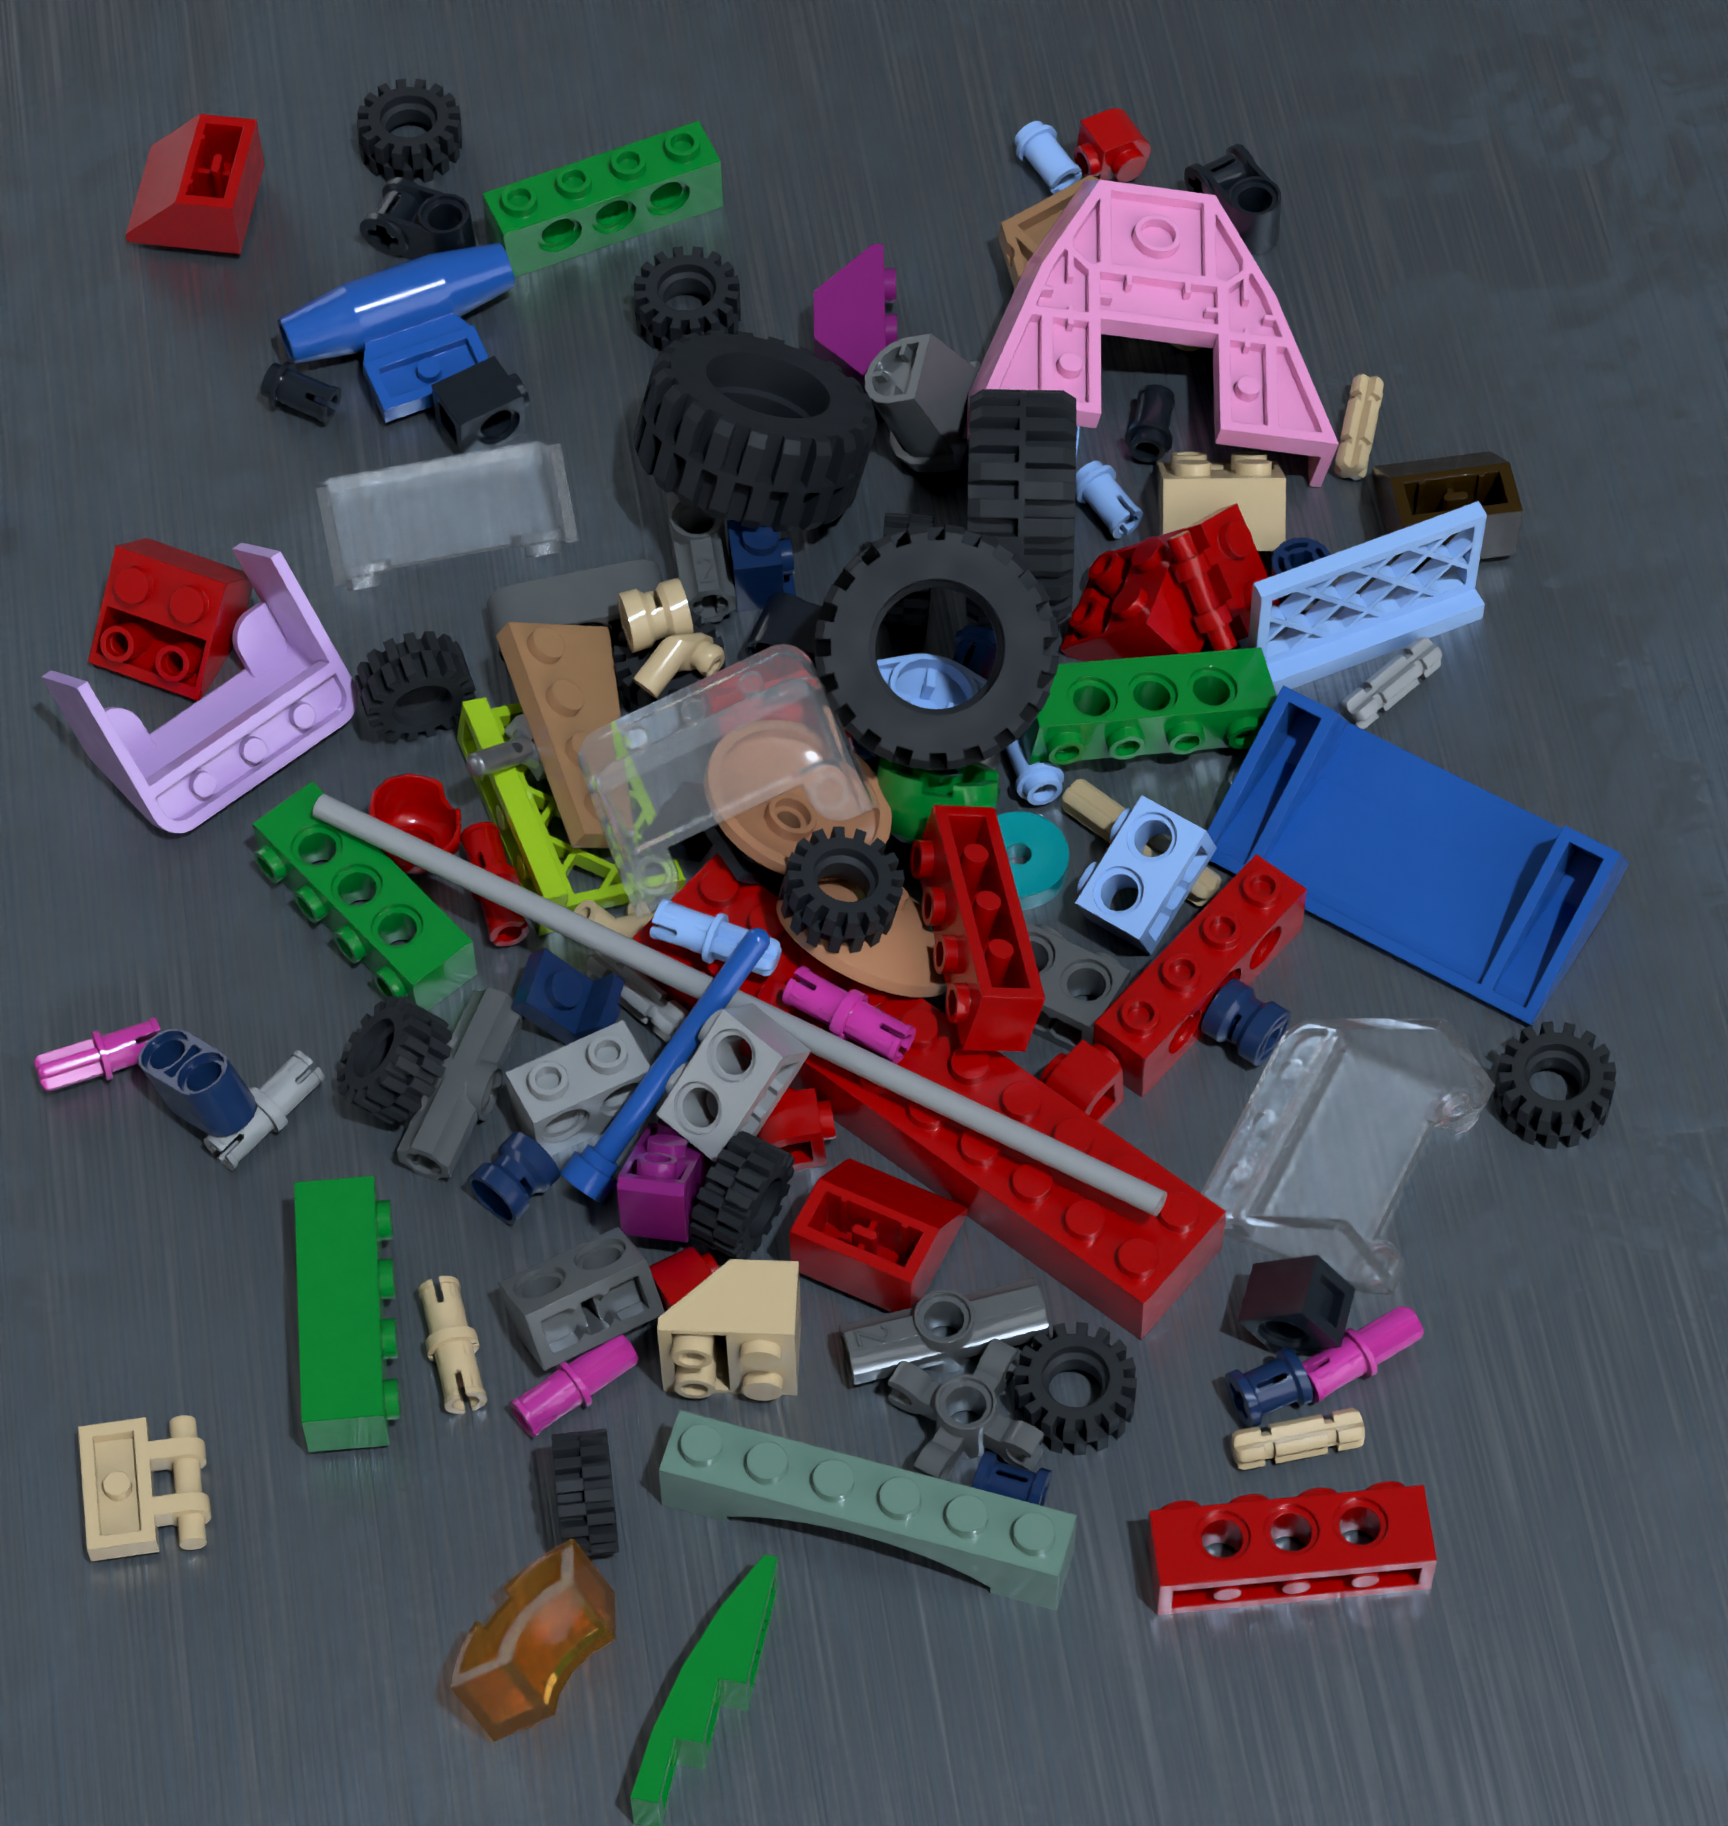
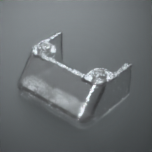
M552 439L518 443L313 482L334 586L346 584L347 591L382 585L381 573L392 571L393 568L507 547H525L527 558L561 552V540L565 543L579 541L561 443Z

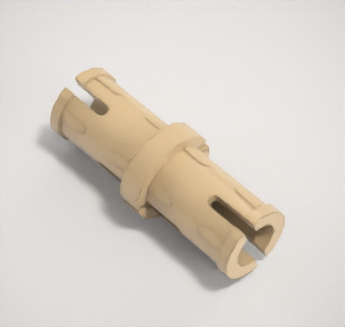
M439 1276L444 1298L443 1302L440 1303L432 1278L418 1287V1296L422 1302L430 1334L425 1340V1347L430 1361L437 1364L445 1410L453 1414L466 1413L461 1393L462 1387H465L466 1395L470 1399L473 1411L481 1408L487 1402V1394L483 1388L475 1353L479 1349V1341L476 1330L467 1324L460 1292V1281L453 1276Z

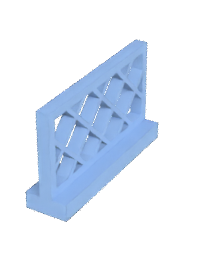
M1479 501L1253 583L1248 637L1237 640L1238 645L1236 649L1262 648L1277 695L1283 685L1293 689L1407 647L1419 637L1431 638L1482 619L1485 603L1475 589L1486 525V512ZM1458 533L1449 543L1442 545L1449 536ZM1403 553L1390 566L1386 565L1395 555ZM1427 557H1431L1417 573H1411ZM1348 573L1335 586L1330 585L1338 576ZM1372 577L1376 578L1362 593H1356ZM1291 594L1278 607L1272 605V600ZM1315 598H1319V599H1320V600H1319L1310 610H1308L1305 614H1301V613H1300V612H1301L1303 609H1305Z

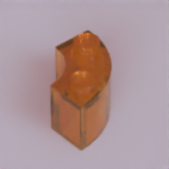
M574 1539L545 1553L513 1577L503 1587L509 1598L495 1612L485 1627L480 1622H474L458 1653L452 1674L451 1689L494 1742L522 1729L532 1728L541 1721L554 1716L560 1693L572 1673L594 1652L616 1640L615 1591Z

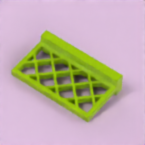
M486 697L462 702L457 741L465 760L473 752L510 741V738H508L504 731V727H507L516 716L524 714L520 702L490 708ZM625 739L624 744L633 811L637 813L640 822L636 827V836L623 848L614 864L583 851L585 848L572 847L570 844L549 835L546 827L553 816L561 818L554 796L552 797L528 785L526 778L531 770L527 765L522 764L520 766L518 764L481 777L472 776L490 821L500 829L501 841L508 864L515 867L518 872L521 887L573 912L585 900H592L602 908H609L639 901L640 899L678 892L684 887L686 879L677 859L656 857L644 840L643 835L645 833L647 835L659 817ZM539 809L544 811L542 815L540 814ZM635 851L657 861L663 874L644 878L624 869ZM559 858L565 860L563 864H561ZM574 865H577L605 878V880L598 889L574 894L567 877ZM532 921L538 936L555 932Z

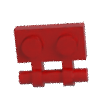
M1237 503L1218 509L1183 529L1184 532L1166 540L1175 560V563L1171 565V569L1177 583H1185L1197 611V614L1192 618L1199 634H1207L1213 651L1230 650L1238 645L1237 640L1248 637L1253 583L1269 578ZM1278 598L1272 600V605L1277 607L1280 605Z

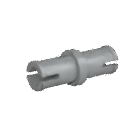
M296 1050L291 1055V1058L259 1089L256 1087L249 1089L255 1098L257 1109L248 1125L237 1133L226 1137L208 1135L204 1139V1144L211 1153H214L216 1150L222 1152L216 1159L225 1167L234 1170L239 1165L238 1163L270 1131L279 1133L288 1124L286 1116L311 1091L326 1080L319 1067H316L314 1070L307 1069L313 1061L306 1054Z

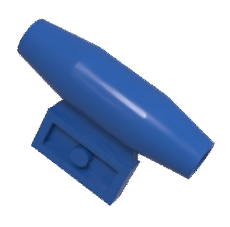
M500 243L427 254L341 284L277 320L278 328L286 352L294 364L364 352V377L385 423L434 406L431 385L489 358L474 325L468 324L460 317L514 288L515 279L508 256Z

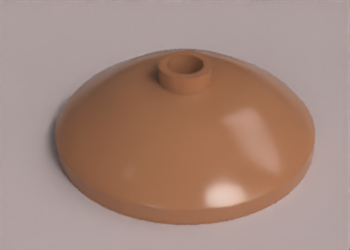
M763 723L746 727L732 734L720 745L708 768L706 777L707 799L720 828L749 858L779 874L785 875L791 852H795L797 843L803 838L810 842L812 832L822 828L828 839L831 836L833 827H845V837L853 838L856 829L865 831L867 833L864 843L871 845L876 838H879L886 844L889 838L892 812L878 785L876 774L850 748L817 730L788 723ZM826 878L820 881L840 880V878Z
M844 879L818 881V886L822 891L834 899L855 902L866 898L864 892L850 881ZM905 889L887 935L882 933L879 943L872 947L864 940L861 951L850 953L847 942H842L839 953L828 952L829 941L822 938L817 947L806 943L809 931L805 929L799 935H796L790 929L793 917L783 918L780 910L783 900L778 899L776 905L777 915L787 933L809 954L840 974L869 987L901 996L933 997L947 991L944 974H938L934 966L935 938L932 926L924 924L922 905L909 896Z

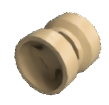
M679 578L660 582L655 590L646 593L638 589L617 593L619 614L626 640L632 653L652 648L656 640L671 635L694 633L688 601Z

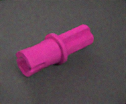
M156 1017L104 1035H100L99 1031L95 1030L91 1032V1039L36 1056L34 1058V1065L40 1085L44 1091L50 1092L104 1075L106 1080L113 1079L112 1072L139 1064L138 1057L141 1049L148 1040L161 1031Z
M1397 1307L1358 1331L1351 1328L1346 1329L1341 1347L1325 1349L1319 1354L1301 1362L1308 1375L1311 1387L1314 1389L1312 1402L1319 1403L1325 1397L1335 1392V1390L1362 1375L1366 1378L1377 1374L1378 1364L1420 1340L1424 1330L1416 1313L1410 1307Z
M621 1334L588 1350L570 1364L564 1361L556 1365L557 1371L548 1376L547 1379L509 1402V1405L512 1407L511 1411L524 1431L530 1437L535 1438L540 1432L551 1426L553 1422L579 1405L584 1408L592 1404L591 1395L637 1364V1353L630 1341Z

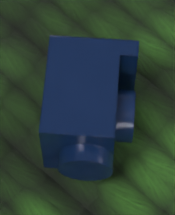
M727 520L729 560L737 599L736 612L762 610L769 597L774 593L782 592L796 596L791 539H779V531H773L772 527L759 526L758 529L741 526V522Z

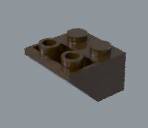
M1488 451L1372 466L1371 474L1387 534L1479 501L1487 514L1480 559L1516 554L1523 509L1511 465L1507 460ZM1458 533L1449 536L1442 545L1449 543ZM1403 553L1395 555L1393 560L1396 561ZM1427 557L1417 567H1423L1431 559V557Z

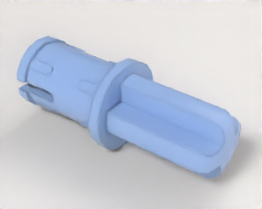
M664 898L658 905L652 919V923L659 924V926H652L650 928V937L702 954V960L711 964L715 959L726 962L749 930L729 923L728 916L720 912L716 917ZM770 937L768 949L752 972L763 976H770L774 972L781 956L780 943L777 939Z

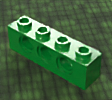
M696 121L484 192L482 197L487 239L490 244L500 243L503 246L510 261L514 278L723 207L721 160L700 122Z
M1261 647L1058 664L1057 674L1054 676L1049 692L1051 694L1042 711L1039 712L1030 727L1021 736V740L1029 765L1043 762L1067 765L1079 760L1102 758L1124 760L1137 755L1170 752L1189 754L1196 750L1227 747L1247 749L1251 748L1277 695Z
M311 781L252 824L258 848L254 852L256 863L269 880L273 883H278L282 880L293 891L296 904L311 922L317 923L322 920L333 932L336 945L349 961L356 964L361 960L373 972V979L377 987L387 999L393 995L398 998L402 996L429 1011L478 974L473 940L380 848L313 816V807L317 799L325 793ZM319 860H329L324 864L312 865V863ZM357 900H370L361 905H351L352 902ZM397 940H409L408 943L403 945H390Z

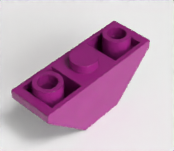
M884 244L870 245L813 291L814 352L816 357L824 362L832 361L842 368L843 375L854 377L861 384L864 394H867L864 388L865 375L870 363L882 349L897 341V314H885V304L896 303V268H884ZM873 405L876 413V420L884 421L879 412L877 411V409L875 408V406Z
M661 1118L658 1120V1123H648L618 1175L617 1195L621 1230L625 1235L688 1243L692 1234L689 1232V1225L694 1220L691 1218L693 1208L700 1201L697 1195L700 1188L704 1187L709 1158Z

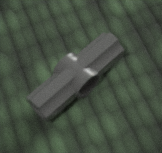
M664 491L671 533L672 558L677 568L678 578L685 591L690 613L693 612L700 615L701 624L722 621L725 615L737 609V599L725 537V522L708 516V511L697 506L692 509L681 503L678 495L675 493H666Z
M490 987L482 991L473 990L452 1034V1039L448 1043V1046L451 1047L450 1057L441 1061L440 1065L446 1067L442 1078H434L431 1085L436 1089L430 1098L425 1095L421 1097L422 1107L414 1113L397 1149L399 1161L411 1168L415 1174L435 1181L442 1177L451 1178L477 1120L485 1121L492 1113L502 1087L503 1065L526 1019L511 1009L513 999L508 993Z
M1034 1278L965 1295L949 1289L935 1290L926 1294L917 1303L916 1307L839 1325V1337L849 1377L854 1385L892 1376L901 1360L912 1363L921 1369L927 1368L937 1373H953L963 1368L970 1361L971 1356L983 1354L993 1338L1010 1346H1016L1032 1342L1033 1337L1042 1330L1049 1337V1324L1039 1285L1035 1283ZM938 1326H949L956 1329L958 1333L950 1337H940L932 1334L930 1331Z

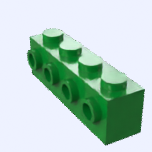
M374 1176L294 1182L301 1423L308 1451L317 1452L390 1445L389 1420L401 1419L398 1378L387 1379V1359L399 1358L396 1318L385 1319L384 1299L396 1298L393 1258L382 1259V1240H392L394 1238L391 1200H379Z

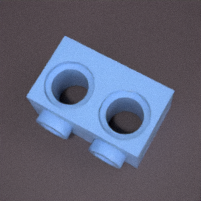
M1141 795L1133 810L1126 808L1115 821L1110 833L1112 844L1100 863H1091L1083 873L1077 886L1076 893L1079 897L1075 904L1087 920L1145 953L1152 955L1217 847L1206 830ZM1159 834L1172 836L1170 847L1162 855L1157 857L1143 855L1144 847L1152 837ZM1124 888L1138 889V898L1133 906L1124 911L1110 910L1112 898L1118 891Z

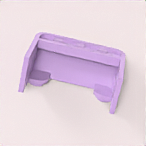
M242 542L232 548L261 600L239 617L233 629V646L245 669L149 734L138 716L129 710L120 707H107L103 709L87 681L53 670L41 676L88 757L143 816L160 829L172 833H185L196 828L342 727L355 713L358 704L356 685L281 551Z

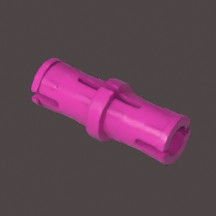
M801 966L794 972L795 977L799 978L800 982L798 983L790 978L782 997L784 1004L793 1006L829 1026L830 1033L844 1040L850 1038L895 1064H898L903 1059V1054L898 1052V1050L901 1048L903 1051L908 1052L916 1034L915 1027L910 1024L906 1025L870 1005L867 999L868 996L857 989L847 992L811 972L806 966Z

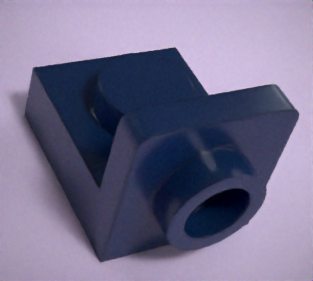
M544 948L529 955L511 1009L568 1045L616 1022L620 1013L618 1001L625 980L612 973L593 981Z

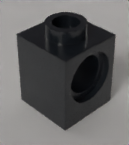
M495 356L431 385L436 422L464 462L527 433L525 407L530 405L528 392L520 377L516 373L508 375Z
M1318 1254L1254 1263L1242 1301L1238 1322L1274 1354L1286 1347L1291 1348L1295 1353L1341 1347L1356 1289Z

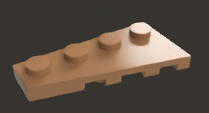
M507 622L496 635L532 733L534 743L536 744L571 846L575 848H624L636 836L609 627Z

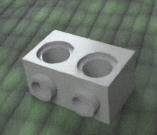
M753 1003L719 1009L709 1017L698 1035V1039L702 1042L691 1061L683 1063L669 1078L665 1086V1092L669 1095L656 1114L715 1163L720 1151L723 1148L727 1150L729 1140L733 1136L737 1137L739 1132L744 1131L757 1136L811 1052L808 1047ZM742 1038L748 1042L752 1051L750 1066L745 1064L740 1055ZM709 1091L715 1096L718 1103L716 1119L707 1108L706 1098Z
M621 1020L505 1072L510 1110L522 1133L531 1137L550 1156H553L605 1132L651 1066L625 1021Z

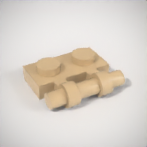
M180 1415L172 1418L169 1421L170 1438L154 1441L150 1439V1428L146 1417L78 1426L86 1543L91 1561L160 1552L158 1527L174 1525L178 1527L179 1546L182 1549L196 1550L207 1544L205 1524L211 1520L210 1497L202 1493L200 1470L206 1465L205 1442L197 1436L195 1417ZM170 1470L173 1472L175 1494L155 1496L153 1471Z

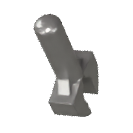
M525 714L516 716L505 728L504 731L510 738V741L473 752L468 755L466 760V767L469 773L475 777H481L522 763L527 765L537 781L547 778L536 744L532 742L534 740Z

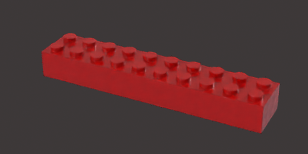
M715 854L671 901L716 917L720 912L728 916L729 923L748 930L761 928L768 933L769 937L778 940L781 956L774 972L770 976H763L751 971L738 990L830 1033L829 1026L797 1008L783 1003L782 997L788 981L792 978L799 983L800 979L795 977L794 972L801 966H806L811 972L847 992L857 989L868 996L867 999L870 1005L906 1025L910 1024L915 1027L916 1034L908 1052L903 1051L901 1048L898 1050V1052L903 1054V1059L897 1065L1167 1192L1163 1208L1157 1216H1153L812 1053L809 1054L788 1088L796 1090L815 1088L817 1102L830 1100L835 1122L937 1195L968 1207L967 1216L1141 1341L1222 1250L1226 1211L1000 1052L962 1050L956 1023H950L946 1014L923 998L896 995L869 987L840 974L817 960L794 941L782 926L776 911L779 897L762 885L738 881L722 857ZM652 919L632 938L715 978L725 962L715 959L711 964L706 963L702 960V954L672 943L651 938L650 928L652 926H659V924L652 923ZM648 976L669 994L666 998L667 1001L676 1000L688 1011H691L697 1003L698 999ZM742 1038L740 1053L752 1061L751 1048L748 1042ZM848 1038V1039L846 1040V1041H848V1042H851V1043H853V1044H855V1045H857V1046H859V1047H861V1048H863V1049H865V1050H868V1051H870V1052H872V1053H874V1054L880 1056L879 1054L873 1052L872 1050H870V1049L864 1047L863 1045H861V1044L855 1042L854 1040H852V1039H850V1038Z

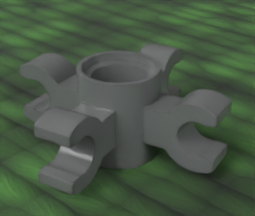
M993 1338L985 1349L973 1375H956L946 1380L943 1384L933 1380L916 1365L901 1360L888 1381V1385L894 1388L888 1397V1401L904 1411L915 1414L920 1413L935 1421V1436L919 1454L913 1466L914 1470L918 1471L919 1474L948 1481L959 1459H973L983 1455L988 1450L999 1454L1012 1466L1029 1471L1033 1470L1043 1454V1448L1039 1444L1044 1438V1433L1031 1424L1019 1420H1011L997 1413V1397L1005 1390L1015 1374L1016 1365L1012 1361L1016 1357L1018 1349ZM967 1410L977 1413L981 1418L972 1423H960L950 1416L956 1412Z

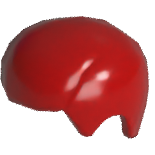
M407 773L387 778L372 791L367 811L368 815L453 855L459 850L462 828L460 824L461 810L459 808L454 809L449 804L440 781L426 776ZM381 849L405 874L418 875L428 872Z

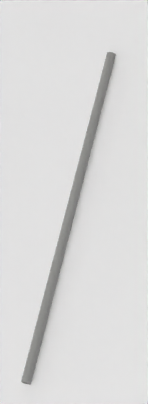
M322 794L315 802L313 807V816L698 1000L714 979L703 972L326 794ZM741 990L736 992L726 1008L753 1003L811 1050L810 1053L1153 1216H1157L1164 1206L1167 1198L1166 1191Z

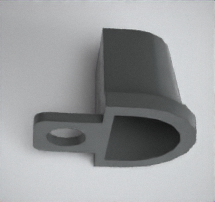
M931 333L905 337L892 342L882 349L870 363L865 375L864 388L871 402L890 429V443L896 456L916 472L940 473L961 469L966 445L969 444L967 443L968 393L981 364L978 361L967 362Z

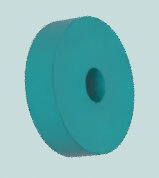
M1015 811L997 815L1008 859L1023 857L1028 860L1024 864H1013L1009 861L1022 910L1033 909L1046 904L1059 894L1068 877L1069 847L1065 836L1054 823L1034 813Z

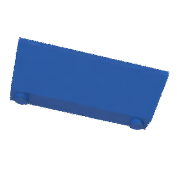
M1284 685L1207 830V833L1217 847L1209 861L1237 874L1256 854L1307 889L1305 910L1532 1026L1539 1018L1599 923L1630 864L1622 853L1566 825L1560 828L1349 723L1338 712Z

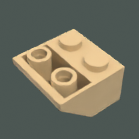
M1183 451L1171 453L1170 462H1157L1159 536L1187 528L1218 509L1237 503L1251 532L1257 551H1275L1281 543L1285 542L1286 477L1277 461L1267 460L1266 452L1237 451L1231 453V461L1210 462L1207 461V453Z
M730 1259L658 1317L657 1334L663 1391L676 1392L681 1396L695 1399L706 1398L714 1393L744 1394L750 1399L759 1401L774 1400L782 1395L798 1396L801 1341L799 1261Z

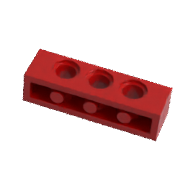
M1256 854L1094 1022L1093 1043L1102 1044L1117 1057L1123 1070L1124 1086L1143 1098L1204 1034L1201 1031L1203 1018L1221 988L1233 978H1237L1249 986L1302 930L1307 893L1305 887Z
M1385 1481L1373 1484L1362 1491L1337 1493L1331 1488H1313L1300 1493L1297 1497L1268 1499V1497L1260 1494H1247L1236 1497L1229 1503L1200 1506L1195 1501L1182 1500L1166 1504L1160 1510H1149L1147 1546L1157 1615L1428 1590L1432 1586L1437 1557L1424 1485L1405 1486L1400 1482ZM1350 1530H1360L1369 1534L1374 1541L1364 1545L1354 1544L1345 1539L1342 1534ZM1290 1536L1299 1539L1306 1547L1297 1551H1287L1278 1547L1274 1540ZM1213 1543H1225L1233 1547L1237 1553L1230 1557L1220 1558L1210 1554L1205 1547Z

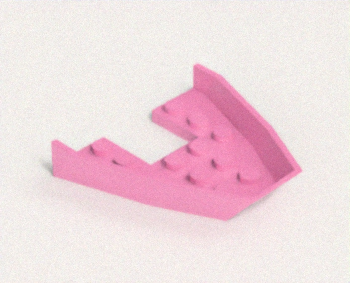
M1084 180L1027 262L968 393L967 443H969L970 397L982 389L1064 390L1076 398V426L1096 428L1101 416V334L1213 348L1215 444L1307 455L1309 486L1321 488L1339 443L1276 294L1217 197L1211 194L1107 180Z

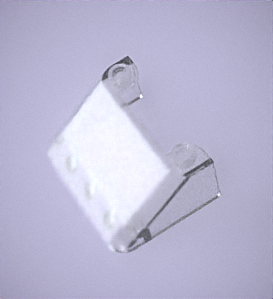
M787 644L771 646L594 730L582 742L578 754L579 768L623 887L638 919L654 915L658 905L664 898L672 900L676 894L679 875L668 847L802 785L812 807L820 815L831 820H849L880 808L836 711L833 712L825 696L827 692L820 677H818L816 668L810 657L801 649Z
M1312 1018L1304 1020L1290 1028L1278 1042L1201 1194L1226 1211L1225 1237L1280 1260L1318 1254L1356 1289L1355 1291L1365 1294L1393 1295L1404 1274L1405 1259L1393 1243L1377 1240L1431 1129L1446 1128L1452 1134H1459L1469 1130L1478 1121L1480 1112L1487 1104L1495 1084L1450 1023L1444 1019Z

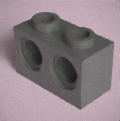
M1025 921L1046 998L1033 1034L1068 1051H1071L1082 1039L1092 1045L1094 1022L1129 987L1130 970L1122 967L1109 954L1100 951L1090 952L1065 940L1058 931L1049 926L1041 924L1035 926ZM1086 994L1094 996L1097 999L1092 1001H1081L1074 997Z
M619 1227L498 1282L518 1338L544 1371L665 1313L647 1259Z

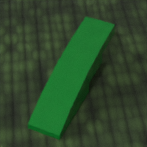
M766 1554L761 1557L721 1605L682 1666L652 1729L630 1796L634 1824L662 1826L677 1765L705 1770L721 1706L749 1711L779 1589L778 1557Z

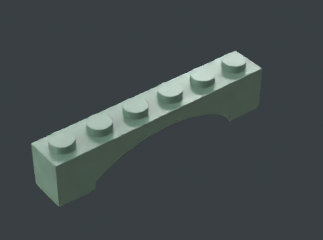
M679 1410L659 1467L661 1499L664 1506L723 1522H728L729 1517H762L808 1523L861 1535L906 1549L958 1570L989 1586L990 1593L1055 1611H1057L1075 1551L1077 1515Z

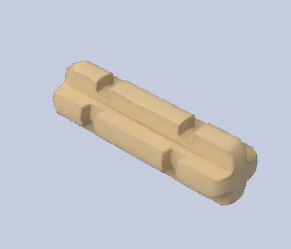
M1362 373L1355 376L1352 380L1350 398L1347 403L1340 436L1341 440L1335 459L1334 471L1340 478L1349 477L1357 481L1366 476L1378 412L1383 397L1384 382L1378 376L1369 377Z
M1351 1407L1331 1411V1418L1324 1419L1322 1414H1316L1268 1424L1269 1431L1261 1432L1258 1426L1236 1430L1232 1434L1231 1439L1234 1460L1239 1469L1248 1470L1266 1466L1265 1459L1273 1458L1274 1463L1278 1464L1329 1454L1328 1447L1335 1446L1338 1452L1359 1448L1364 1444L1365 1427L1358 1409Z

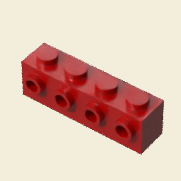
M933 805L922 839L913 842L910 854V868L912 876L920 878L923 890L922 917L925 925L932 926L935 938V970L938 974H944L947 986L946 1014L948 1021L956 1023L962 1050L1025 1052L1046 998L995 807Z

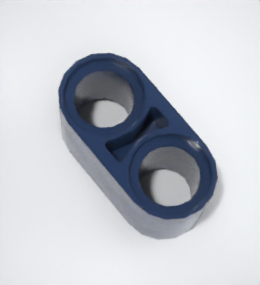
M179 1028L168 1029L158 1033L141 1049L138 1057L139 1066L170 1110L205 1133L214 1137H226L240 1131L254 1117L257 1109L254 1096L231 1062L220 1050L186 1030Z

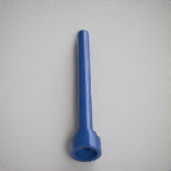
M752 928L745 934L596 1145L593 1147L587 1144L582 1153L574 1151L560 1171V1174L568 1182L589 1197L603 1203L617 1183V1180L613 1177L620 1168L616 1163L617 1159L664 1095L665 1086L671 1075L678 1067L689 1060L701 1043L698 1035L702 1026L717 1010L726 1008L768 949L770 937L765 930Z

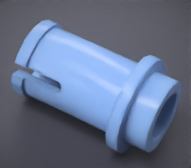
M1033 121L1025 125L1017 133L1014 139V143L1017 146L1016 155L1021 161L1030 162L1050 187L1049 190L1055 194L1078 182L1082 177L1080 167L1071 160L1056 141L1057 132L1051 125H1044L1041 121Z
M1092 461L1076 473V499L1079 503L1089 504L1114 538H1122L1123 532L1125 535H1128L1140 525L1144 518V513L1115 481L1116 472L1112 466H1103L1100 461Z
M1021 737L1003 749L1006 751L1016 773L1015 788L1021 798L1028 800L1033 805H1044L1052 802L1061 794L1064 773L1059 765L1052 762L1029 765Z

